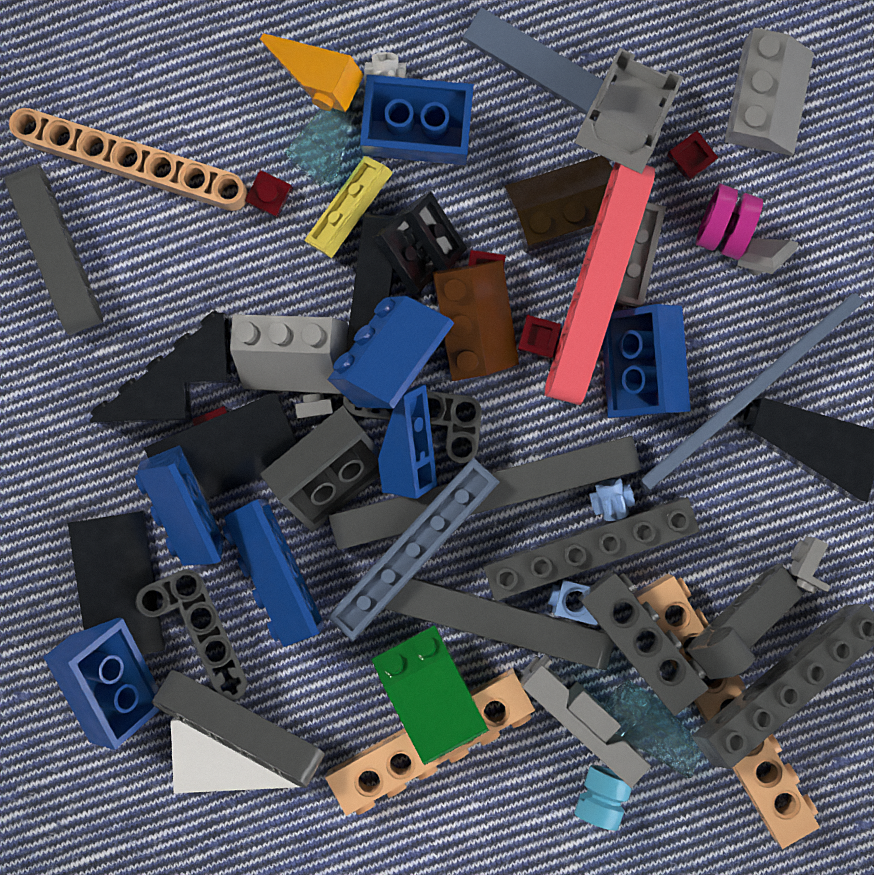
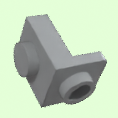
M806 536L804 541L800 540L792 552L791 559L794 561L788 573L797 578L796 584L805 591L815 594L817 589L828 592L831 586L813 577L829 544L818 538Z

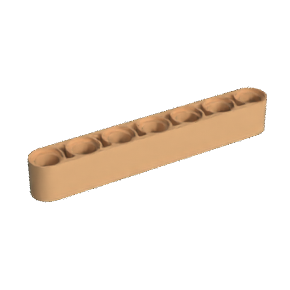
M30 108L17 109L10 117V131L15 137L31 148L225 210H240L246 204L247 188L234 173ZM33 121L36 122L34 132L25 135L24 129L26 125ZM70 132L68 142L61 146L57 145L58 137L62 133ZM99 142L104 144L103 150L99 155L90 156V149L94 144ZM137 153L135 164L130 167H124V158L128 154ZM165 163L171 164V171L166 177H156V170L160 165ZM203 174L205 176L202 186L196 189L189 187V181L194 175ZM237 185L239 189L234 198L224 199L222 197L225 187Z

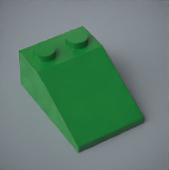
M435 625L371 659L383 687L424 765L489 731L446 641Z

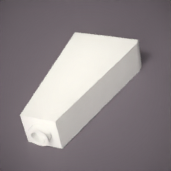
M175 718L171 720L174 793L300 787Z

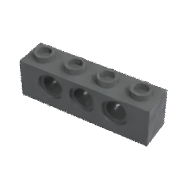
M610 571L582 593L578 599L666 708L676 716L709 689L702 680L707 675L693 658L688 662L679 652L684 646L670 630L664 634L656 624L660 617L647 601L642 605L633 595L637 588L624 573L618 577L616 573ZM621 602L629 603L631 607L630 616L624 621L615 620L613 617L614 607ZM643 631H651L654 636L653 644L647 649H639L636 644L638 635ZM666 660H675L677 665L676 672L670 677H661V664Z

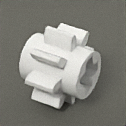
M380 52L372 56V63H365V86L367 74L406 78V63H398V55L394 53Z

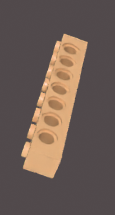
M666 574L633 594L641 605L646 601L651 605L660 617L656 624L664 634L670 630L682 645H684V642L689 637H697L709 625L699 608L693 610L687 598L692 595L681 577L676 580L673 575ZM673 605H678L682 612L680 620L673 624L667 623L665 618L667 609ZM683 648L679 650L687 662L693 658L690 654H685ZM670 660L674 669L676 670L677 665L675 660ZM739 675L719 678L712 684L707 685L709 689L694 700V703L707 723L720 712L722 702L727 699L734 700L746 687ZM771 734L732 769L771 836L784 849L817 830L820 826L814 818L818 814L814 803L807 794L804 796L800 794L796 787L800 780L789 763L785 765L782 763L778 756L782 749L774 735ZM763 762H770V772L764 777H757V767ZM782 793H788L789 799L787 804L781 808H775L774 803L777 796Z

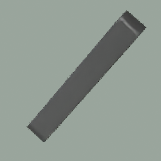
M412 577L384 608L601 670H607L614 647V642L603 630Z

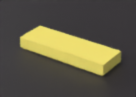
M364 156L304 241L332 258L393 172L387 166Z

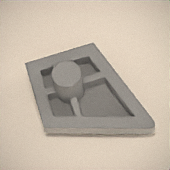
M751 238L744 254L738 260L737 266L748 268L749 273L753 275H760L762 272L773 274L797 250L798 242Z

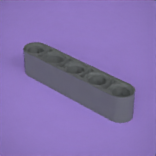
M35 164L5 176L4 179L8 192L64 330L70 336L102 323L103 316L43 168L40 164Z
M175 670L170 671L151 702L164 713L302 788L308 787L325 756L314 745Z

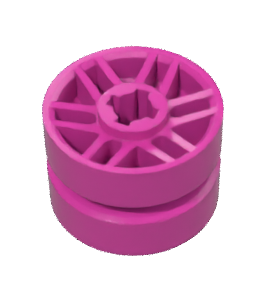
M720 183L706 208L695 244L713 251L722 239L720 254L739 260L744 254L757 226L763 207V199L744 193L737 202L738 190Z

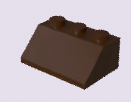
M503 260L432 272L439 313L454 322L444 337L451 380L458 381L486 376L519 365Z

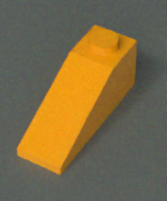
M265 33L262 34L260 38L262 43L312 98L311 101L314 105L325 111H331L332 108L344 112L347 111L364 76L352 56Z

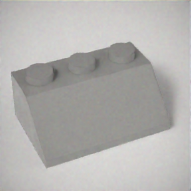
M759 28L752 29L743 45L724 140L725 143L790 156L794 155L814 52L789 34Z
M233 314L230 351L243 389L342 394L327 379L335 370L333 366L336 360L346 353L348 323L332 317Z

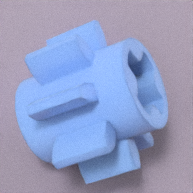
M609 478L599 481L595 485L597 492L589 494L595 515L602 514L603 519L606 521H616L629 515L628 507L636 505L630 484L623 485L620 478Z

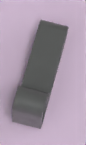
M427 391V399L436 400L441 406L438 416L430 418V424L432 426L448 427L446 453L453 462L459 464L471 461L477 454L482 417V409L479 402L474 397ZM343 397L346 410L353 416L390 421L392 414L387 412L386 408H379L380 413H373L375 408L362 407V410L358 411L357 407L348 398ZM462 403L471 404L475 409V418L470 422H462L457 419L455 410L458 405ZM466 438L470 441L472 450L469 456L459 458L453 454L451 445L455 439Z
M782 564L770 567L688 645L687 651L709 679L734 677L742 673L756 659L750 648L803 596V591Z
M185 569L141 589L136 596L135 603L137 610L145 617H157L175 608L177 609L213 691L231 701L243 696L247 688L246 676L200 575L193 570ZM187 576L193 579L195 582L193 594L182 596L176 590L178 578ZM149 591H156L162 597V606L154 612L146 610L142 604L144 594ZM197 608L206 610L210 617L208 625L203 629L195 628L190 620L192 612ZM211 641L220 642L224 648L222 658L215 662L210 661L205 654L206 646ZM229 661L232 666L225 668L227 675L238 680L233 685L235 691L232 693L226 689L221 690L220 685L225 683L222 672L217 671L215 674L212 672V668L222 667Z

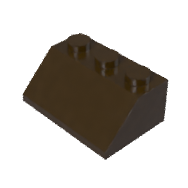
M600 155L504 186L525 253L593 232L612 171V166L606 157Z

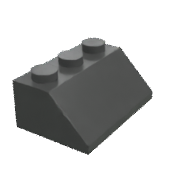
M342 406L278 460L274 461L260 475L277 499L311 532H314L329 519V515L338 512L380 477L378 458L381 450L346 408Z

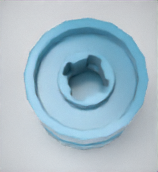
M592 764L589 767L584 782L588 790L580 794L574 814L585 822L597 827L617 831L624 814V809L620 805L622 802L629 800L632 788L611 769Z

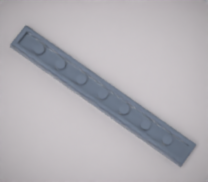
M852 293L646 474L639 481L640 486L647 493L863 304L864 301L859 295Z

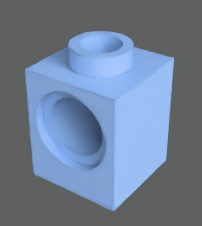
M564 578L559 580L558 585L553 584L548 599V605L553 606V614L597 626V621L583 604L580 608L571 610L567 608L565 603L566 597L570 592L580 591L584 593L592 585Z

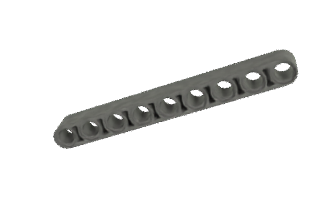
M633 435L492 472L491 474L500 483L470 515L642 470ZM448 484L435 487L417 499L401 496L329 515L337 550L404 533Z

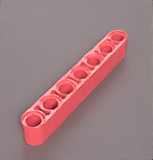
M615 162L547 377L545 385L546 397L581 405L586 396L653 186L655 168L646 165L642 174Z

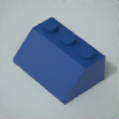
M367 74L360 138L362 156L466 165L474 84Z
M408 296L387 297L376 306L374 310L375 316L369 324L363 326L354 337L355 343L350 350L341 355L334 363L333 368L335 370L327 380L356 407L394 409L454 324L450 318Z
M654 304L612 312L602 343L608 418L691 412L682 306Z
M176 446L140 461L135 480L143 495L148 493L153 503L150 510L155 523L158 526L163 525L168 537L165 540L170 554L173 557L178 556L182 566L220 562L224 537L181 446Z
M116 618L72 634L43 657L86 737L92 744L116 750L160 711L151 703L159 688L123 618Z

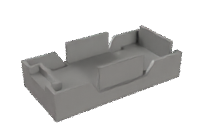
M619 48L574 143L642 174L656 146L661 128L678 92L683 76L667 70L666 74L660 73L634 61L635 54Z
M545 654L541 659L536 656L518 676L522 688L632 788L650 769L651 765L618 731L621 725L612 717L613 714L577 681L568 690L562 684L563 680L549 668L553 662L549 655Z

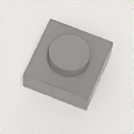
M324 393L302 396L303 403L295 404L297 419L335 412L333 398L324 399Z

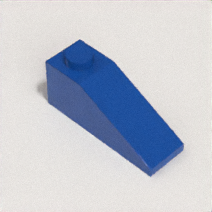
M418 384L406 390L392 411L378 458L382 493L417 499L438 486L426 384Z

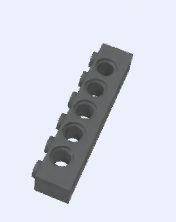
M679 497L629 514L623 519L608 521L482 565L495 601L698 533L700 530L689 498Z
M853 604L842 607L691 735L711 765L732 769L874 646V612L868 604Z

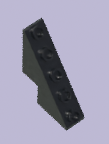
M216 310L205 316L200 322L202 327L192 335L186 333L176 340L172 345L175 349L165 358L160 355L153 359L145 367L148 372L138 380L132 378L125 382L118 389L120 395L110 403L108 400H105L97 405L90 413L93 416L90 418V423L112 424L192 420L190 385L232 383L229 316L225 313H218Z

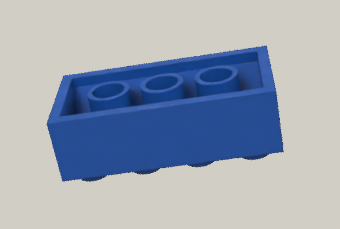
M267 498L257 499L224 516L226 525L222 526L223 532L230 545L236 544L241 554V557L237 558L239 567L245 577L251 576L256 587V589L252 590L253 597L261 610L265 608L271 621L267 622V626L274 641L280 640L284 648L319 634L326 625Z

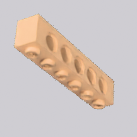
M511 668L470 691L489 729L488 732L424 765L405 728L329 769L325 779L345 815L347 816L354 811L357 815H360L375 806L374 800L387 794L388 798L399 794L406 789V782L415 777L423 780L433 775L438 770L437 765L449 759L453 763L465 757L469 753L468 748L478 742L481 745H486L500 736L499 731L505 727L512 725L513 728H516L528 722L532 718L530 714L535 711V708L525 689L522 688L514 669ZM492 701H499L505 706L503 713L498 717H489L484 712L486 705ZM403 753L410 758L411 764L407 768L398 769L392 764L391 758L396 754ZM365 771H373L379 776L380 781L374 786H367L361 781L360 775Z

